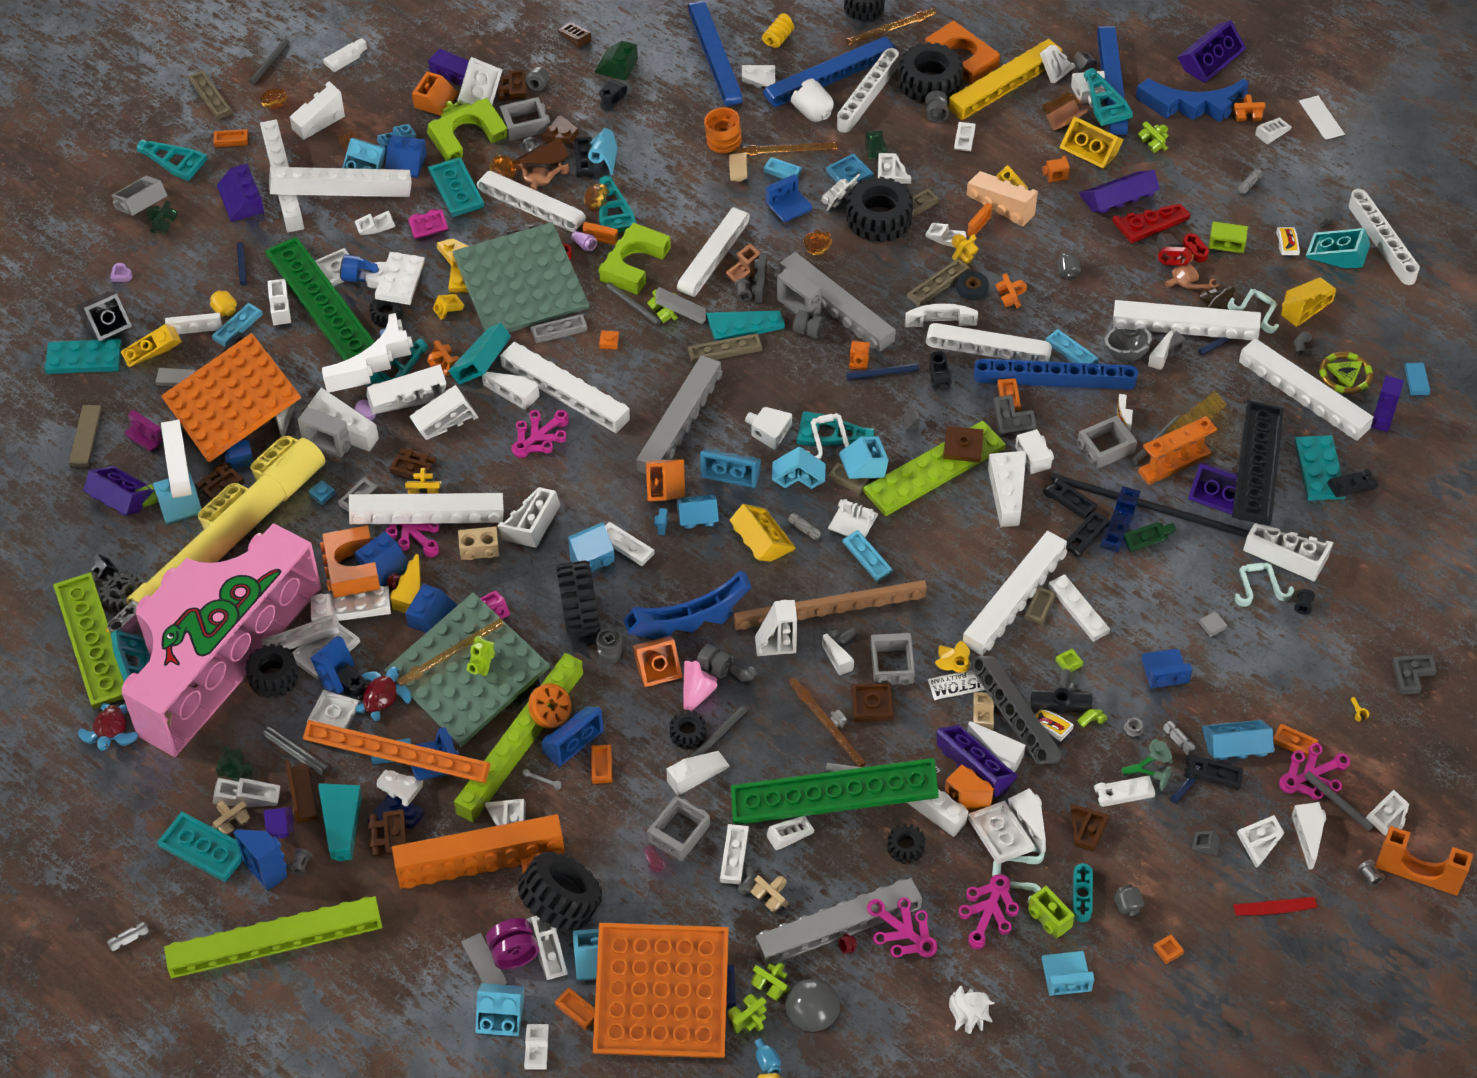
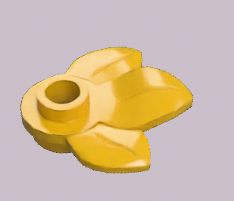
M959 641L954 649L942 645L939 646L938 655L940 659L935 661L938 668L945 671L953 670L957 673H964L969 670L970 660L968 657L970 650L963 641Z

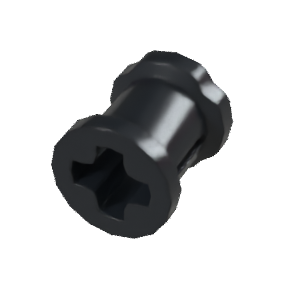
M1301 589L1298 591V602L1294 605V610L1299 614L1308 615L1312 612L1311 603L1315 598V593L1312 590Z

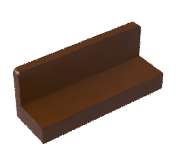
M289 759L285 760L297 823L318 819L308 764L291 767Z

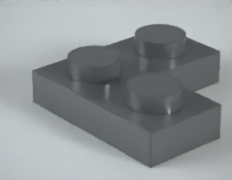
M760 252L759 260H755L754 270H757L754 278L756 285L752 287L755 303H762L767 280V253Z
M1012 395L993 398L999 435L1035 430L1037 428L1034 410L1015 413Z
M1432 654L1393 657L1391 661L1400 695L1420 693L1422 688L1418 676H1433L1437 672Z

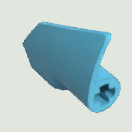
M603 128L602 132L590 142L592 147L588 153V158L593 163H599L604 160L608 165L610 175H612L618 147L613 131Z

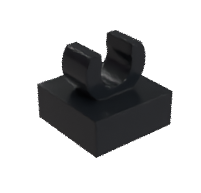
M96 554L92 559L95 565L91 571L99 572L96 576L99 579H104L107 574L114 576V573L119 571L107 557Z

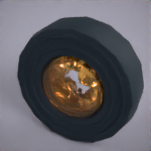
M968 271L963 273L957 281V291L965 299H981L987 294L989 289L988 279L980 272Z

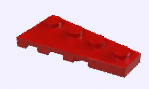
M1180 203L1160 207L1156 211L1151 209L1144 210V213L1136 215L1129 213L1125 217L1113 216L1112 222L1132 244L1189 220L1191 214Z

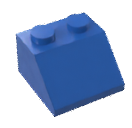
M392 135L387 146L385 169L410 170L411 177L418 178L427 155L425 140Z
M386 531L355 552L357 566L375 562L380 586L387 585V579L390 575L394 573L402 575L405 573L409 563L398 543Z
M422 584L405 613L407 625L427 633L458 605L442 590Z

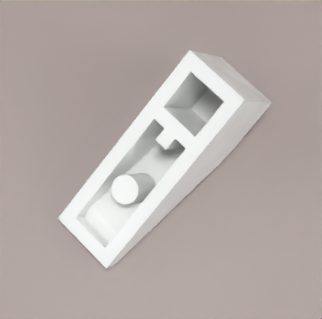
M486 372L482 375L485 387L524 410L539 398L538 384L524 376Z
M970 721L967 732L1015 773L1024 756L1026 745Z
M719 751L686 758L666 768L667 782L677 796L726 770L729 768V764Z
M1029 788L1008 798V804L1029 838L1040 852L1044 853L1046 852V838L1041 808L1042 802L1037 794L1035 795Z
M1319 802L1295 805L1292 813V819L1309 870L1313 869L1316 862L1324 822H1326V813L1324 810H1321Z
M537 916L526 919L530 922L533 936L539 945L537 956L546 980L567 975L556 928L549 926L550 924L546 922L543 923Z

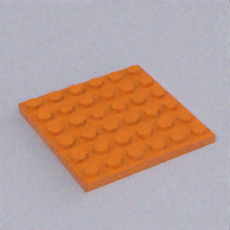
M252 333L161 395L208 462H211L302 398Z
M599 923L593 1054L725 1058L729 927Z

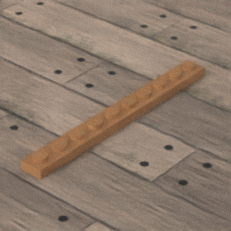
M925 580L795 602L797 620L816 616L822 617L833 613H844L850 610H862L873 606L880 607L885 604L901 603L908 600H919L926 597L927 586ZM771 607L734 613L735 630H747L752 627L761 626Z

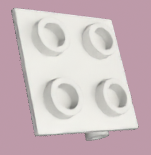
M860 174L849 183L846 179L839 180L822 196V202L829 205L827 211L832 207L836 208L842 202L841 199L843 197L845 199L848 197L849 191L858 183L857 179Z
M841 499L838 504L840 508L828 529L845 536H849L856 530H859L866 537L878 513L874 512L873 509L863 507V505L858 506V503L853 504L847 501V499Z

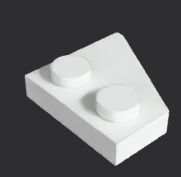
M1050 45L1040 53L1051 83H1056L1076 67L1074 63H1070L1067 60V56L1061 53L1056 45Z
M742 65V82L753 84L758 88L774 84L775 65Z
M879 153L878 178H892L895 182L911 184V176L907 175L904 165L899 161L896 154Z
M385 770L377 779V787L382 791H386L392 798L398 796L402 799V804L408 806L422 789L423 780L418 781L413 776Z
M1393 790L1368 814L1366 819L1386 836L1390 825L1399 829L1404 827L1409 803Z
M524 799L485 803L486 809L496 826L525 820L526 802Z
M1275 815L1237 831L1238 837L1256 868L1260 866L1284 834Z

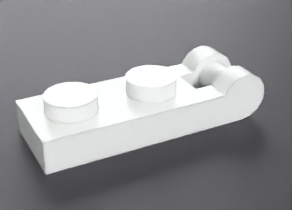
M1150 776L1107 784L1098 783L1094 786L1096 794L1099 795V804L1102 807L1155 796Z

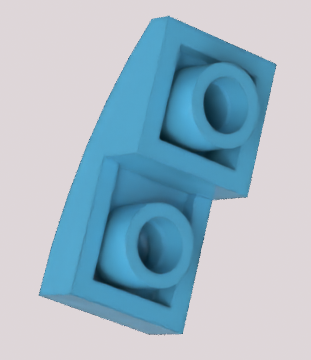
M409 124L393 127V132L377 135V142L380 146L387 148L392 135L415 138L416 133Z

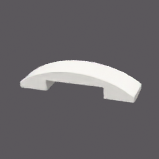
M956 304L925 305L906 312L905 327H923V321H958L959 326H976L978 311Z

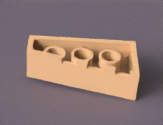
M981 171L968 182L967 196L983 205L986 203L991 204L992 210L1022 227L1035 215L1037 190L1032 189L1029 191L1026 190L1025 186H1014L1008 180L1003 182L998 177Z

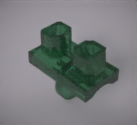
M166 200L161 209L159 206L148 207L146 210L147 219L152 221L153 225L150 232L155 234L158 230L166 234L171 223L164 219L166 218L172 222L176 219L178 211L170 207V201Z
M228 746L222 747L223 755L217 761L218 766L215 770L218 776L231 777L233 781L239 782L240 778H247L252 775L253 767L250 763L240 764L243 761V753L240 749L231 750Z

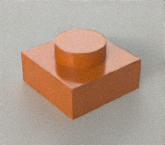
M601 330L599 348L618 350L619 331Z
M1172 935L1165 937L1153 946V949L1165 964L1175 960L1184 953V949Z

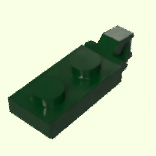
M1156 522L1124 533L1122 537L1129 553L1164 542L1169 538L1168 535L1173 534L1177 529L1174 523L1163 526L1162 523Z

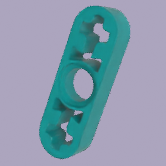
M1081 863L1074 868L1072 913L1075 915L1074 919L1076 921L1087 922L1091 918L1093 909V870L1089 865ZM1081 871L1085 874L1084 882H1081ZM1085 889L1088 895L1081 897L1077 894V890ZM1081 904H1084L1085 914L1080 912Z

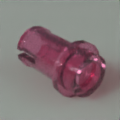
M646 846L643 849V853L649 863L648 868L655 873L661 871L664 868V861L659 857L656 846Z

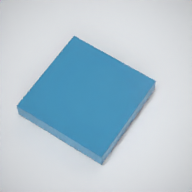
M854 153L826 167V172L836 182L846 179L849 183L860 174L857 182L860 184L862 180H869V178L874 177V173Z

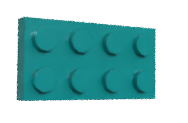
M461 157L428 167L429 173L451 217L485 207L484 201Z
M103 339L101 341L48 342L45 372L46 374L119 371L122 341L121 339Z
M1333 436L1295 437L1294 444L1307 501L1345 499L1346 496L1336 498L1327 484L1330 478L1342 476Z
M182 811L157 841L159 848L225 883L243 861L235 839Z

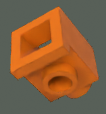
M1062 156V159L1046 161V166H1042L1043 176H1046L1048 183L1064 181L1069 178L1070 166L1066 156Z
M852 341L849 369L867 370L870 353L869 342Z

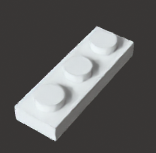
M220 313L165 318V324L174 326L178 334L217 331L223 326Z
M611 522L605 526L613 548L642 567L654 555V549Z
M728 824L720 883L741 884L749 826Z

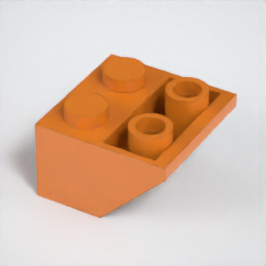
M428 71L412 92L414 108L440 116L444 113L443 109L447 107L446 102L451 101L454 103L459 95V92L443 76Z
M684 459L646 461L647 501H666L685 497Z
M961 765L946 779L944 792L955 802L964 805L968 813H972L991 806L994 788H992L989 782L979 778L972 769Z

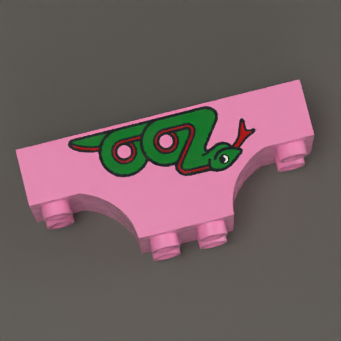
M273 523L264 534L258 533L252 538L248 552L241 556L215 563L198 562L186 558L177 569L170 568L164 574L161 586L152 596L146 595L140 600L136 608V615L150 655V661L139 674L132 673L129 675L122 686V695L139 738L176 758L247 676L245 669L246 660L249 659L251 653H255V649L262 648V639L285 632L311 602V596H316L322 589L311 542ZM166 710L172 713L170 728L167 724L169 718L164 715Z

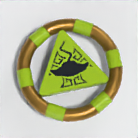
M1351 352L1330 354L1322 361L1319 369L1321 380L1328 387L1342 394L1360 393L1366 390L1373 381L1374 373L1371 365L1363 357ZM1341 358L1352 360V362L1331 363ZM1362 365L1366 373V380L1357 387H1353ZM1326 368L1337 377L1338 384L1329 379Z

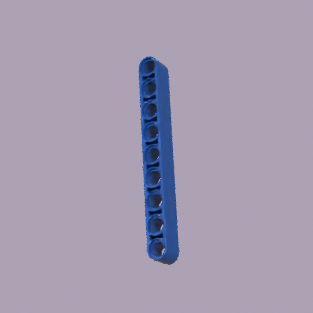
M706 2L688 3L690 18L725 107L742 104V94Z
M1098 26L1097 40L1101 71H1104L1105 80L1125 99L1115 26ZM1111 98L1105 99L1106 106L1116 104ZM1128 119L1108 124L1109 132L1114 135H1127Z
M882 37L771 84L765 88L763 95L773 107H778L790 102L794 91L797 90L798 92L803 87L801 84L806 80L814 79L822 87H825L874 66L886 49L894 48L897 50V47L887 37Z
M979 359L975 362L973 377L979 383L997 384L999 379L1016 378L1017 385L1130 390L1136 386L1138 369L1131 365Z

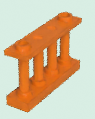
M1205 416L1143 444L1151 459L1149 464L1139 468L1138 473L1148 485H1151L1210 458L1212 452L1205 445L1204 441L1205 437L1216 432L1217 428Z

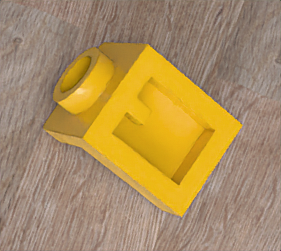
M456 294L438 295L433 310L441 320H444L447 312L462 311L464 304Z

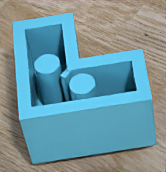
M799 446L773 461L772 480L784 488L800 481L810 489H813L825 482L826 464Z

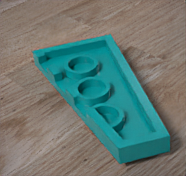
M780 311L706 313V319L714 341L757 333L761 334L785 328Z

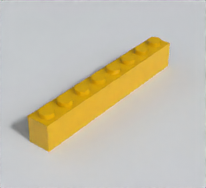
M1047 39L1034 48L1027 50L1019 57H1015L1007 64L1002 65L997 70L990 72L985 77L978 79L975 83L966 86L963 90L949 97L948 110L960 120H964L1043 73L1046 69L1040 53L1048 46L1056 44Z

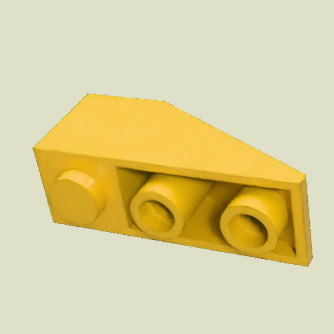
M164 324L122 350L121 354L128 367H132L169 351L182 343L174 326Z
M418 554L414 556L413 560L409 561L405 574L399 578L397 588L391 592L390 600L394 610L406 613L422 586L421 565Z

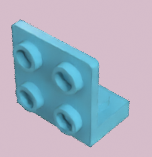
M1083 951L1042 956L1049 996L1092 991L1094 975L1093 972H1088Z

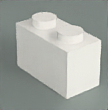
M1038 429L1017 435L1015 447L1017 451H1026L1025 466L1029 473L1033 474L1050 469L1054 456L1051 449L1047 448L1045 438L1040 435Z

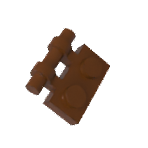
M509 70L508 75L501 73L496 90L499 100H504L506 94H509L510 99L527 98L525 70Z
M401 448L400 455H396L389 470L391 474L420 481V479H414V473H420L421 468H425L426 473H430L432 470L430 463L435 464L437 457L431 456L427 452H416L412 448Z
M224 463L213 468V471L207 476L203 475L199 478L200 481L195 483V487L198 490L202 488L203 494L212 500L229 484L238 483L242 485L245 482L242 476L233 468L229 469L228 465Z
M404 810L383 812V820L378 821V814L369 815L368 830L371 831L369 846L372 849V856H380L381 847H385L386 854H393L392 846L407 843ZM384 828L385 838L379 839V830Z

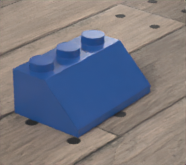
M586 706L582 710L577 711L570 720L543 739L541 742L542 753L558 768L604 732L602 710L599 707Z
M240 829L234 831L243 863L267 891L288 877L286 872L288 866L283 860L285 856L280 849L281 843L275 836L271 837L267 831Z

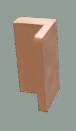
M1071 100L1046 115L1052 129L1057 130L1071 123L1074 116L1079 118L1087 113L1088 110L1080 111L1075 100Z

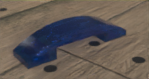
M1122 486L1110 523L1100 544L1101 548L1119 553L1124 542L1123 534L1127 533L1141 491Z

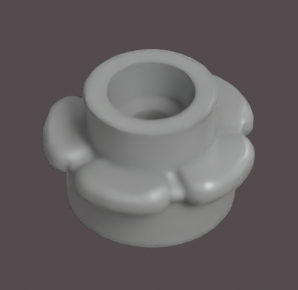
M840 710L831 712L832 717L829 718L835 728L840 727L842 729L847 723L845 716Z
M1130 718L1124 724V730L1129 736H1140L1143 733L1142 729L1144 726L1138 718Z

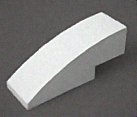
M286 280L268 281L273 326L291 323Z
M218 778L212 803L217 804L219 801H223L227 806H236L244 801L247 807L274 806L278 804L280 785L240 778L239 782Z

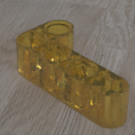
M1214 391L1187 414L1185 413L1175 421L1166 432L1170 433L1205 416L1210 420L1225 408L1227 404Z

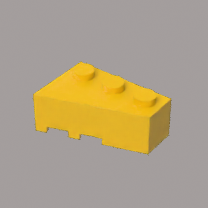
M1319 277L1286 291L1281 316L1298 327L1333 302L1336 288Z

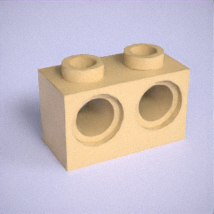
M497 527L458 530L461 560L499 556Z

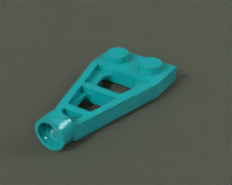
M1094 68L1086 70L1083 76L1088 84L1094 115L1099 124L1104 126L1132 118L1133 112L1125 99ZM1102 86L1106 90V92L1096 94L1094 88ZM1111 98L1116 104L1102 107L1100 100Z
M143 139L137 145V152L148 156L172 175L189 181L208 160L206 154L190 148ZM159 150L168 151L163 158L156 155ZM174 155L185 156L178 166L170 162Z
M603 176L599 183L606 185L604 186L606 191L602 193L603 200H600L599 223L601 226L618 229V233L624 232L632 223H636L634 213L613 182V178L611 176ZM615 195L617 200L606 202V196ZM620 207L623 214L607 215L608 209Z
M421 338L413 342V347L410 348L411 355H407L411 359L405 365L397 361L398 358H393L390 364L399 369L395 377L390 378L381 371L375 372L373 376H370L371 383L366 385L371 386L408 375L420 356L429 349L427 343Z
M803 411L797 436L798 445L817 447L810 423L813 418L816 419L824 414ZM837 419L822 424L816 423L817 431H819L820 425L834 428L832 436H819L821 446L844 445L842 437L838 436L840 427ZM843 421L844 428L853 432L851 437H847L849 444H852L860 437L874 436V428H863Z
M115 630L111 633L113 652L125 682L130 674H139L150 661V655L144 637ZM125 654L138 657L139 667L129 665Z

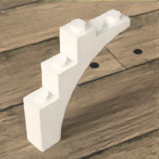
M396 313L389 314L386 330L372 346L348 360L322 368L327 393L370 384V376H373V373L391 369L390 362L393 361V358L411 355L410 348L413 347L411 336L407 337L406 330L403 331L401 319L397 320Z

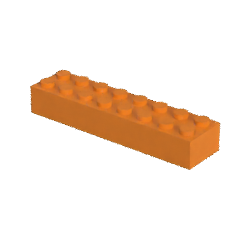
M558 814L392 846L400 889H409L422 884H434L442 880H454L462 876H475L483 872H495L498 869L508 867L515 868L521 865L520 860L535 857L536 853L558 852V854L565 855Z

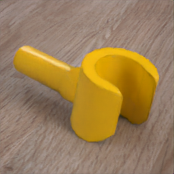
M1352 697L1351 701L1356 711L1355 720L1360 722V714L1367 720L1369 717L1368 710L1361 708L1356 698Z

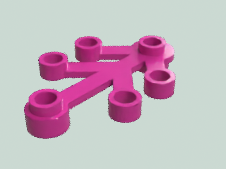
M537 410L531 411L529 414L531 436L525 440L527 423L525 421H518L516 423L518 440L512 445V453L517 458H525L529 452L551 453L553 451L552 442H565L566 432L558 430L555 434L547 433L556 426H566L569 423L568 413L564 410H558L554 414V418L539 429L540 412ZM535 442H543L542 445H533Z
M439 523L399 524L402 527L401 539L398 540V545L402 551L410 548V534L423 545L425 556L435 557L438 555L439 545L437 542L428 540L418 530L436 533L439 531ZM389 524V527L386 529V532L393 539L397 538V524Z
M1313 743L1308 749L1309 756L1304 772L1297 775L1299 764L1305 759V754L1297 750L1291 755L1292 762L1289 772L1280 778L1279 786L1285 793L1292 794L1298 791L1318 801L1324 794L1316 787L1312 789L1301 784L1308 781L1304 776L1310 771L1337 793L1342 788L1341 782L1337 779L1330 781L1319 775L1333 769L1344 771L1350 765V758L1344 753H1339L1332 761L1314 768L1317 757L1322 753L1323 749L1320 744ZM1313 747L1318 749V753L1313 751ZM1295 755H1299L1301 760H1297ZM1340 758H1343L1345 763H1341ZM1287 780L1292 781L1293 786H1290ZM1332 783L1336 784L1338 789H1334ZM1314 791H1318L1320 797L1316 796Z
M998 874L993 876L990 884L980 888L970 887L967 889L966 897L969 901H976L980 896L991 893L988 900L972 906L962 905L959 908L958 914L961 919H969L971 915L984 911L976 931H972L969 934L968 943L973 949L978 950L984 947L986 940L984 933L992 914L998 924V931L1002 935H1007L1011 932V923L1005 920L997 903L1001 896L1006 905V913L1010 917H1015L1019 912L1018 904L1012 901L1008 892L1011 883L1005 875ZM1003 882L1004 885L998 886L996 883ZM975 892L977 895L970 896L969 893ZM1014 907L1016 911L1011 912L1009 911V908ZM967 910L969 913L965 915L961 911ZM1006 925L1008 929L1003 930L1001 926ZM980 936L981 939L977 941L973 937Z
M902 897L897 901V907L901 910L903 923L885 910V905L881 900L873 899L868 902L866 910L869 915L873 917L879 916L897 930L889 933H875L873 935V942L876 945H882L887 941L908 938L915 944L903 947L898 944L890 948L892 957L899 958L904 954L918 953L920 956L927 958L936 953L937 943L934 938L929 936L927 926L928 914L926 911L919 910L914 914V920L919 923V936L913 931L910 914L911 902L908 898ZM902 900H905L907 902L906 908H903L900 903ZM873 904L878 906L877 912L871 910ZM919 913L924 915L923 921L918 919ZM878 934L883 936L882 942L877 941L876 936ZM924 943L929 944L928 951L923 949ZM895 947L900 949L899 955L894 954L893 950Z

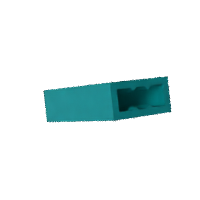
M502 323L489 327L448 372L459 385L484 375L509 341L511 335Z
M319 783V793L331 859L336 861L352 860L362 802L360 785Z

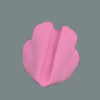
M697 661L684 662L683 706L685 710H690V712L717 688V677L702 671Z

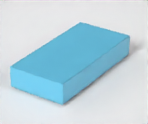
M770 157L764 166V172L784 179L793 174L799 177L802 167Z

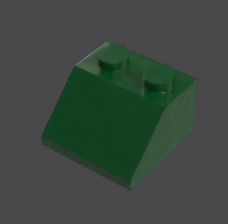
M620 41L608 48L599 62L595 73L626 81L638 60L637 44Z

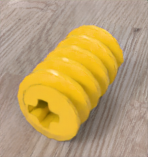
M785 13L780 14L762 35V41L768 46L779 48L794 30L791 18Z

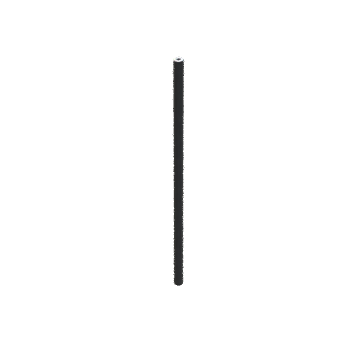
M1052 473L1050 479L1053 481L1059 478L1071 487L1246 538L1250 532L1243 528Z

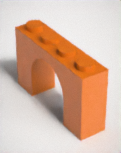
M954 20L925 38V43L931 42V44H935L936 42L942 46L947 45L949 49H964L973 54L972 57L963 62L962 79L970 85L999 67L1000 54Z
M368 525L322 534L324 542H320L321 551L326 553L322 554L324 566L328 565L324 569L326 578H330L326 581L328 591H333L334 598L380 589L375 562L358 566H344L340 564L345 558L355 555L357 550L371 541Z
M1390 825L1375 867L1458 896L1468 874L1473 854L1452 847L1448 858L1443 862L1431 863L1414 857L1406 848L1411 832Z

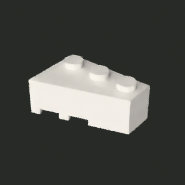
M330 82L325 84L326 88L320 93L316 92L313 95L315 98L308 104L304 103L290 116L292 130L303 140L345 117L341 92Z
M456 385L410 416L426 440L447 432L448 427L456 424L457 426L463 425V421L473 418L475 420L479 418Z
M538 487L522 502L523 506L517 511L511 512L510 518L504 523L501 522L497 525L502 540L537 548L560 507L556 491Z
M795 600L774 602L755 636L757 656L796 653L797 615Z

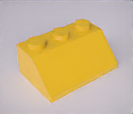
M1074 116L1059 148L1105 169L1117 155L1124 139Z
M742 504L729 520L734 526L733 529L744 539V544L751 548L754 552L753 556L759 561L772 562L794 551L796 548L765 508Z

